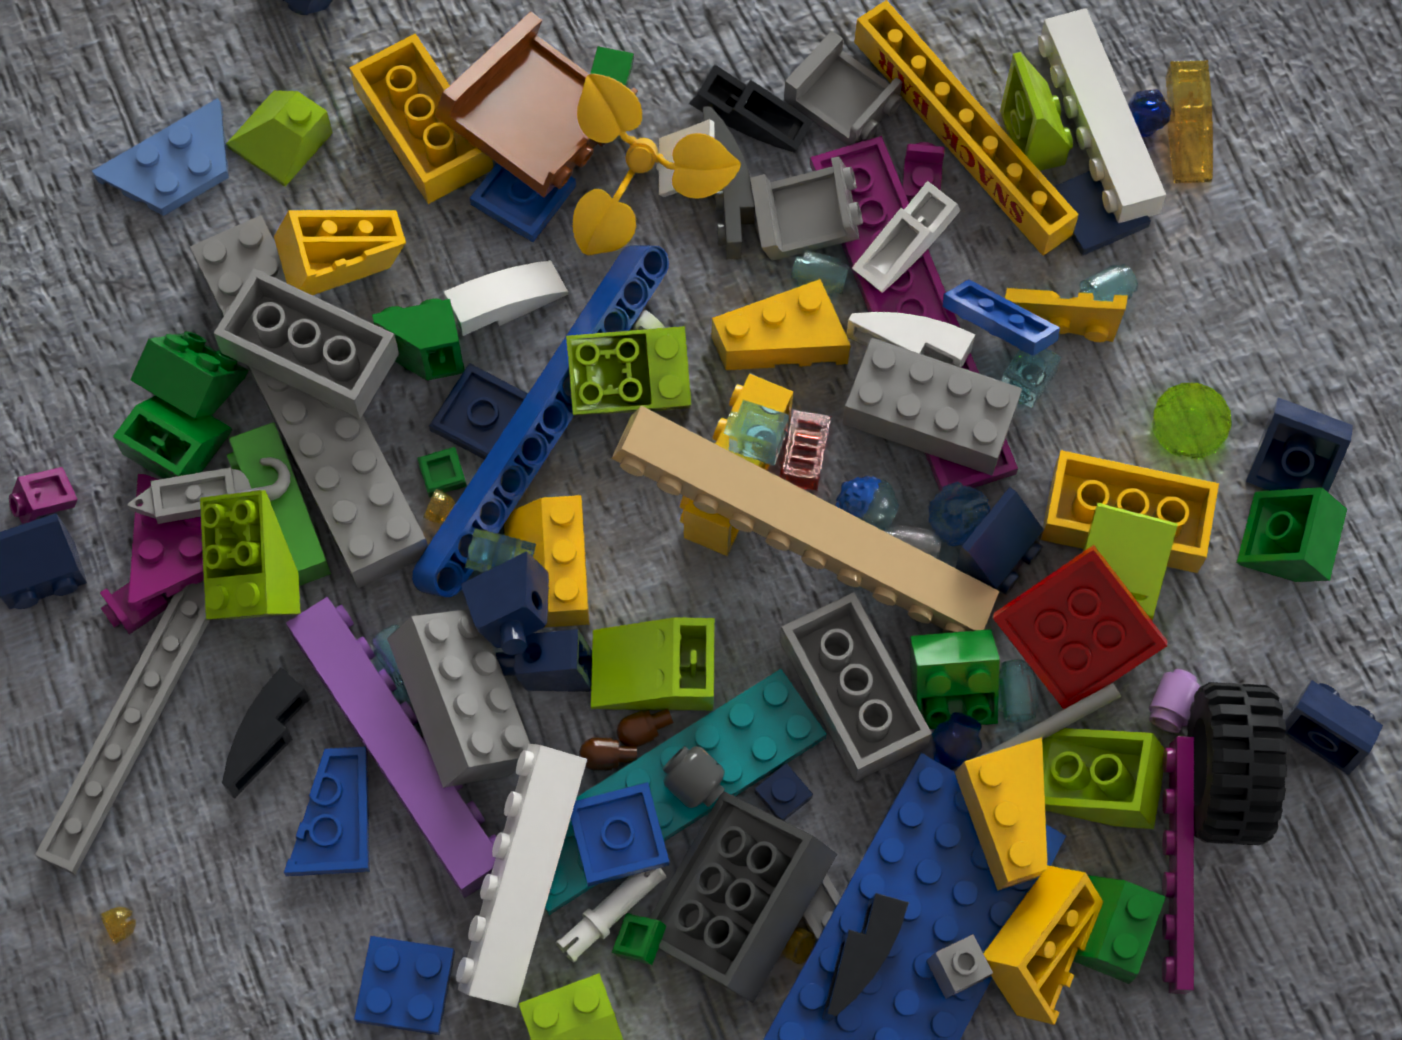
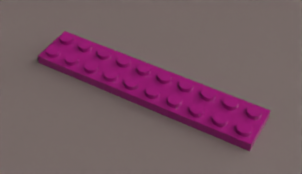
M882 136L810 157L812 171L832 167L831 158L838 156L846 167L851 166L853 169L857 188L851 190L853 202H858L863 224L857 225L860 239L841 243L851 269L900 208L905 209L909 204ZM928 249L883 293L852 269L868 312L905 313L923 316L960 328L955 313L942 307L943 296L946 291ZM970 352L962 368L979 374ZM1006 439L993 475L925 453L942 497L949 493L953 487L970 486L975 488L1016 475L1018 471L1017 464Z

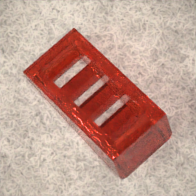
M793 410L780 478L799 488L818 491L832 416ZM799 422L822 426L821 432L798 428ZM796 435L819 439V442L814 444L797 441ZM795 448L816 452V457L793 453V450ZM791 461L814 465L813 470L791 466Z

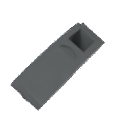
M703 107V121L709 119L714 121V138L741 162V167L734 179L722 190L715 193L716 211H723L724 222L717 223L718 246L725 245L726 260L741 259V225L754 224L755 205L750 175L743 154L728 127L711 107Z

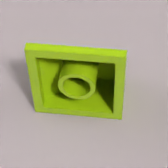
M273 90L230 138L226 146L286 187L333 132L327 110L298 91Z

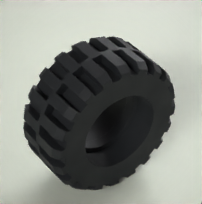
M1208 682L1198 688L1194 695V702H1192L1190 708V719H1188L1187 737H1194V836L1204 843L1263 845L1274 837L1273 834L1278 830V821L1282 816V803L1285 800L1286 724L1285 719H1283L1282 703L1279 702L1280 697L1267 685Z

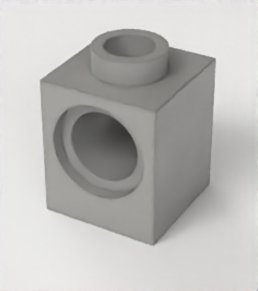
M974 934L935 952L926 960L945 999L982 982L993 974Z

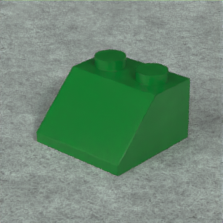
M1322 487L1256 491L1253 496L1236 563L1249 569L1294 582L1330 581L1347 508Z
M1088 875L1102 898L1103 905L1085 950L1078 949L1073 961L1130 984L1140 971L1166 897L1125 880Z

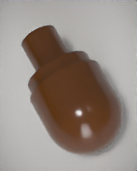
M668 708L652 715L649 710H640L624 717L618 723L616 733L623 745L639 747L654 741V738L659 736L657 730L674 722Z
M594 737L586 740L581 745L579 757L587 759L585 767L590 770L612 771V769H618L619 763H632L637 760V746H619V740Z

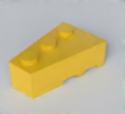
M288 210L274 235L286 283L311 295L391 268L406 244L396 210Z
M821 279L712 318L711 338L725 370L775 368V365L799 364V367L820 362H836V365L848 364L851 345Z
M1042 737L964 761L954 773L997 891L1036 879L1048 869Z
M1048 866V869L1040 875L983 953L993 972L991 977L1017 1016L1055 1025L1060 1012L1054 1010L1063 986L1070 988L1074 975L1069 970L1078 949L1085 950L1103 905L1102 898L1086 872Z

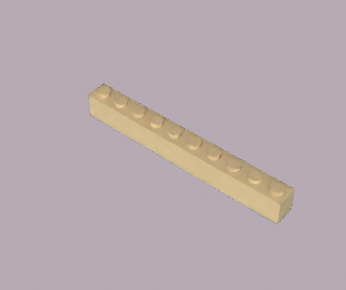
M643 406L631 415L611 458L621 463L620 467L627 473L634 476L644 475L656 481L657 486L664 492L672 495L681 494L693 500L694 506L699 510L710 514L718 513L730 519L729 523L736 529L744 532L753 531L765 537L766 543L782 551L790 550L802 556L801 560L805 564L816 569L825 568L837 574V579L840 582L851 587L861 586L872 592L873 598L877 601L891 606L896 604L907 610L908 615L912 619L926 624L931 622L944 629L943 633L985 629L999 594L998 590Z

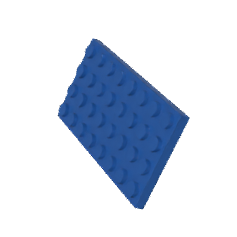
M920 753L763 1040L961 1039L992 977L990 975L982 982L945 999L926 960L935 952L974 934L984 953L1039 877L997 891L954 771ZM1046 824L1047 865L1051 866L1066 835ZM875 893L909 902L898 936L889 955L874 978L857 998L830 1022L822 1020L842 936L848 930L861 933L868 902Z

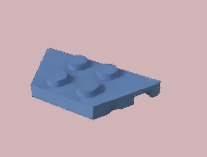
M218 98L97 167L92 170L94 177L103 185L108 183L121 190L124 196L136 202H144L149 209L163 216L228 179V162L225 152L226 139L223 129V108Z

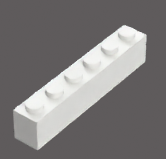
M1087 8L1044 19L1042 33L1038 36L1039 51L1042 57H1047L1050 62L1051 79L1056 88L1060 87L1062 91L1066 116L1069 119L1073 118L1075 122L1078 145L1082 150L1086 149L1090 158L1089 169L1094 181L1101 180L1105 190L1102 192V200L1108 213L1114 212L1118 223L1147 215L1150 217L1160 214L1166 197L1165 190Z
M528 744L527 751L523 750L516 766V774L520 775L515 792H510L505 803L504 815L508 816L503 833L500 832L497 835L493 845L492 856L496 859L492 873L485 876L481 886L480 897L484 899L479 916H474L470 924L468 938L472 942L468 956L461 959L457 969L456 981L460 983L459 991L469 996L517 1008L586 766V758L537 744Z

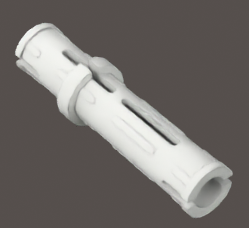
M658 868L655 871L650 870L629 876L593 910L588 908L582 914L583 919L565 936L557 940L556 945L562 953L567 952L566 957L574 963L599 937L605 939L610 934L609 928L657 884L666 879V874L661 868Z

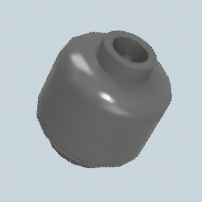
M683 746L662 769L666 773L663 780L665 787L688 808L697 807L702 802L709 807L724 791V788L720 785L725 775L723 767L700 746H695L691 749Z

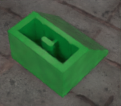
M433 298L421 302L420 305L406 308L392 306L385 308L381 313L372 314L374 325L395 335L399 355L395 360L396 363L427 381L459 375L464 372L461 348L450 299L441 300Z
M185 331L182 334H166V336L148 338L130 381L189 416L200 418L213 415L245 379L249 370L239 365L237 360L221 353L220 350L215 351L205 345L206 340L202 336Z
M155 395L134 407L113 435V438L124 456L159 477L166 479L203 472L233 430L211 415L193 418Z
M992 629L910 636V672L913 700L929 729L998 724L1000 658Z

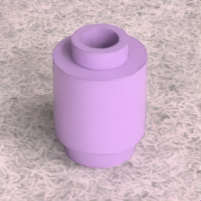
M1181 669L1164 673L1149 707L1151 712L1149 721L1159 729L1170 733H1179L1182 726L1188 724L1194 695L1198 688L1201 687L1197 683V678L1193 674Z

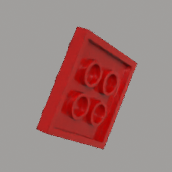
M1094 545L993 613L994 621L1063 710L1113 683L1167 647L1166 638Z

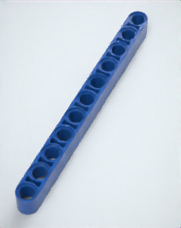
M630 245L625 247L566 336L629 331L668 271L669 258L666 251L660 246ZM566 337L416 563L412 573V580L417 590L441 597H453L461 591V584L469 579L574 417ZM438 573H440V577H439V580H438V583H437V576H438Z

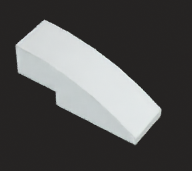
M927 181L907 207L898 210L852 269L883 293L916 262L961 211L958 204Z
M550 260L515 266L490 273L446 290L444 295L445 300H451L455 322L462 335L465 336L495 321L499 326L504 325L568 295V290Z
M891 312L852 313L848 319L846 333L847 337L867 347L872 337L961 368L972 350L975 334L949 323L923 316Z

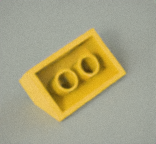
M582 495L543 497L514 509L504 523L506 561L527 551L548 571V618L544 628L590 625Z

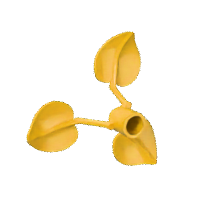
M589 74L585 79L577 107L579 126L588 138L599 143L612 142L619 135L623 141L630 145L625 157L630 169L613 198L606 191L597 188L585 193L578 201L573 214V233L579 249L588 256L607 253L624 247L632 239L636 229V217L631 207L619 202L635 173L650 171L655 162L660 163L667 169L675 170L672 176V185L675 191L685 197L695 199L711 196L726 187L738 173L741 162L718 140L702 133L689 134L680 139L673 149L674 163L668 161L662 154H658V148L652 140L648 138L636 139L634 136H629L626 131L636 129L642 122V107L636 95L628 87L613 78L599 74Z

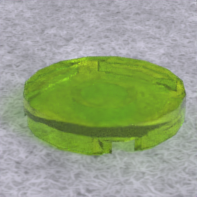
M1180 383L1168 388L1159 397L1153 411L1152 429L1159 444L1171 454L1179 457L1184 455L1191 457V459H1201L1214 454L1225 443L1232 426L1231 410L1225 399L1213 388L1200 383Z

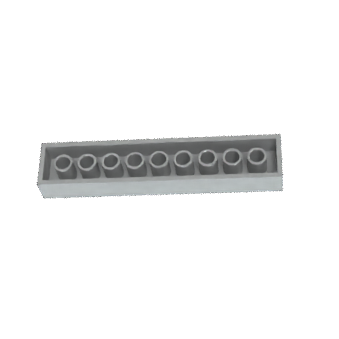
M261 215L190 246L197 266L222 317L226 314L254 268L286 283L276 243ZM247 365L357 589L418 561L428 547L426 538L364 416L362 415L361 419L352 416Z

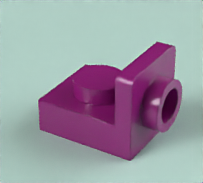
M929 142L907 144L902 187L909 203L927 181L941 191L944 147L935 146Z
M63 467L17 477L12 494L9 495V506L12 514L15 517H19L21 523L25 524L36 520L38 516L75 508L78 499Z
M129 582L113 594L107 588L101 591L100 594L107 603L101 607L107 619L114 628L122 624L130 635L165 611L168 603L160 594L143 602L144 609L131 612L128 604Z

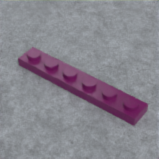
M1177 736L1169 744V748H1164L1163 771L1169 773V789H1164L1162 807L1163 813L1169 814V830H1164L1162 850L1163 855L1169 856V872H1164L1162 893L1163 896L1169 898V914H1164L1162 936L1164 940H1169V957L1163 958L1162 979L1163 982L1169 983V993L1187 994L1194 990V737Z

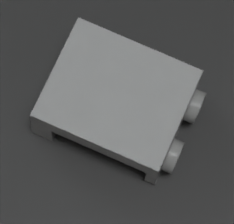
M831 30L786 79L784 100L849 146L871 139L877 132L882 118L886 114L891 116L896 112L903 100L900 96L902 81L895 78L889 84L842 50L843 38Z
M839 156L831 158L832 167L770 182L765 174L750 178L761 248L771 261L860 239L857 225L863 224L859 204L858 202H853L851 190L857 188L855 175L852 167H846Z

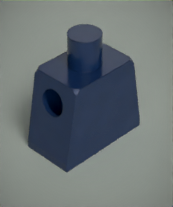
M527 551L461 584L476 629L493 646L502 648L503 652L508 655H517L524 652L527 648L526 636L543 629L547 624L549 573Z
M578 629L532 633L526 636L527 648L524 652L517 655L496 652L503 675L516 676L526 690L591 692L592 650Z

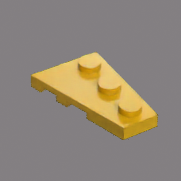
M1007 288L1004 298L1060 327L1059 334L1072 333L1082 335L1093 342H1113L1126 309L1128 295H1114L1112 302L1094 300L1093 293L1078 292V297L1064 299L1060 298L1054 291Z

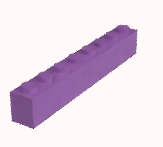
M327 596L287 621L286 625L299 648L363 745L366 746L368 753L462 896L466 898L480 889L485 876L492 873L496 859L492 856V850L497 836L493 834L489 838L480 826V824L485 822L481 812L472 800L465 804L457 792L463 788L462 785L443 788L424 736L421 738L413 726L418 723L415 713L406 701L399 705L392 694L397 689L393 680L385 669L379 672L370 661L375 657L371 647L363 636L356 640L349 629L354 625L349 614L342 604L335 608Z

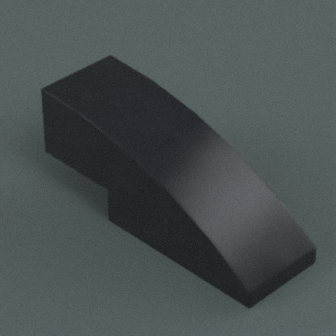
M715 64L705 75L689 102L690 105L703 112V107H711L726 126L793 153L797 151L813 123L812 119L754 81L750 80L747 84H744Z
M281 667L265 684L249 707L233 740L226 761L222 784L234 799L293 740L284 725L310 700L304 687Z
M875 893L868 902L861 933L848 930L842 936L822 1020L830 1022L857 998L874 978L889 955L898 936L909 902Z

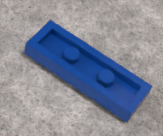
M969 279L944 293L942 307L1032 356L1058 341L1060 327Z

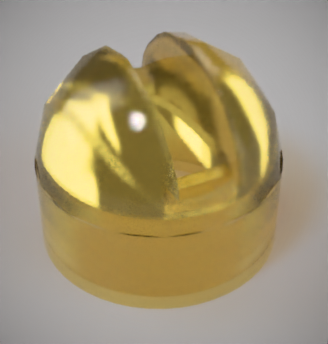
M436 489L423 518L433 523L443 524L455 505L453 498Z
M126 907L111 908L100 914L102 922L114 944L127 939L136 927V919L126 920L132 915V911Z
M796 927L782 954L796 964H803L816 943L815 935L803 928Z

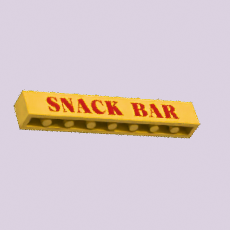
M885 0L859 17L856 23L854 43L890 83L895 78L902 81L901 96L1042 256L1073 235L1079 214L894 7Z

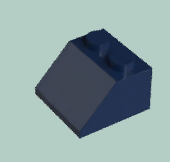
M1278 397L1263 431L1246 482L1268 491L1322 487L1329 492L1350 445L1353 425Z
M1011 487L1007 489L962 545L955 567L961 572L998 590L999 593L1001 591L1005 595L1009 593L1019 579L1020 575L1016 571L1023 562L1030 565L1041 552L1043 545L1039 541L1044 531L1024 501Z
M57 513L0 532V598L9 609H27L36 605L40 599L51 595L64 596L71 594L77 590L78 586L87 583L75 542Z
M1311 680L1285 718V735L1347 775H1350L1372 750L1383 725L1375 720V716L1369 710L1361 706H1352L1341 699L1340 694L1331 686L1324 683L1317 684Z

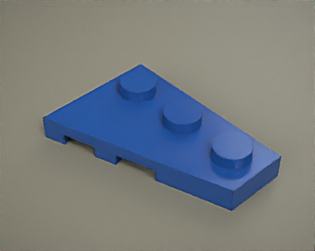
M366 746L324 749L309 794L310 800L303 821L299 824L291 857L288 859L284 870L286 877L370 872L368 750Z

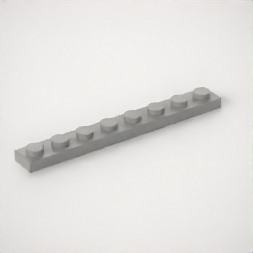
M204 581L198 584H189L182 591L173 595L36 851L35 856L38 859L76 875L210 619L206 620Z

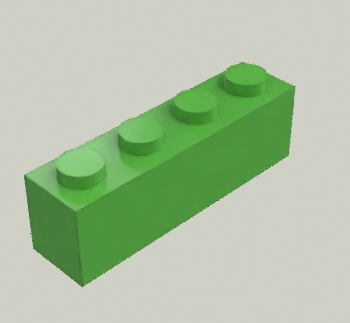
M272 422L229 438L234 451L227 454L232 469H237L245 474L251 489L272 485L278 479L276 469L271 466L261 465V458L272 457L279 459L287 466L290 472V484L287 491L280 498L270 501L298 570L299 586L330 575L329 566L275 423Z

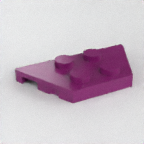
M138 474L136 497L151 487V481L160 479L146 474ZM135 512L128 597L131 612L144 609L143 602L162 593L169 597L182 591L189 584H198L204 581L201 517L158 524L155 518Z

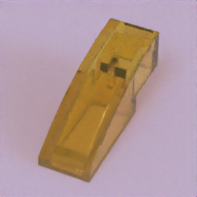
M1208 60L1171 61L1165 79L1169 105L1166 118L1174 183L1212 182L1213 121Z

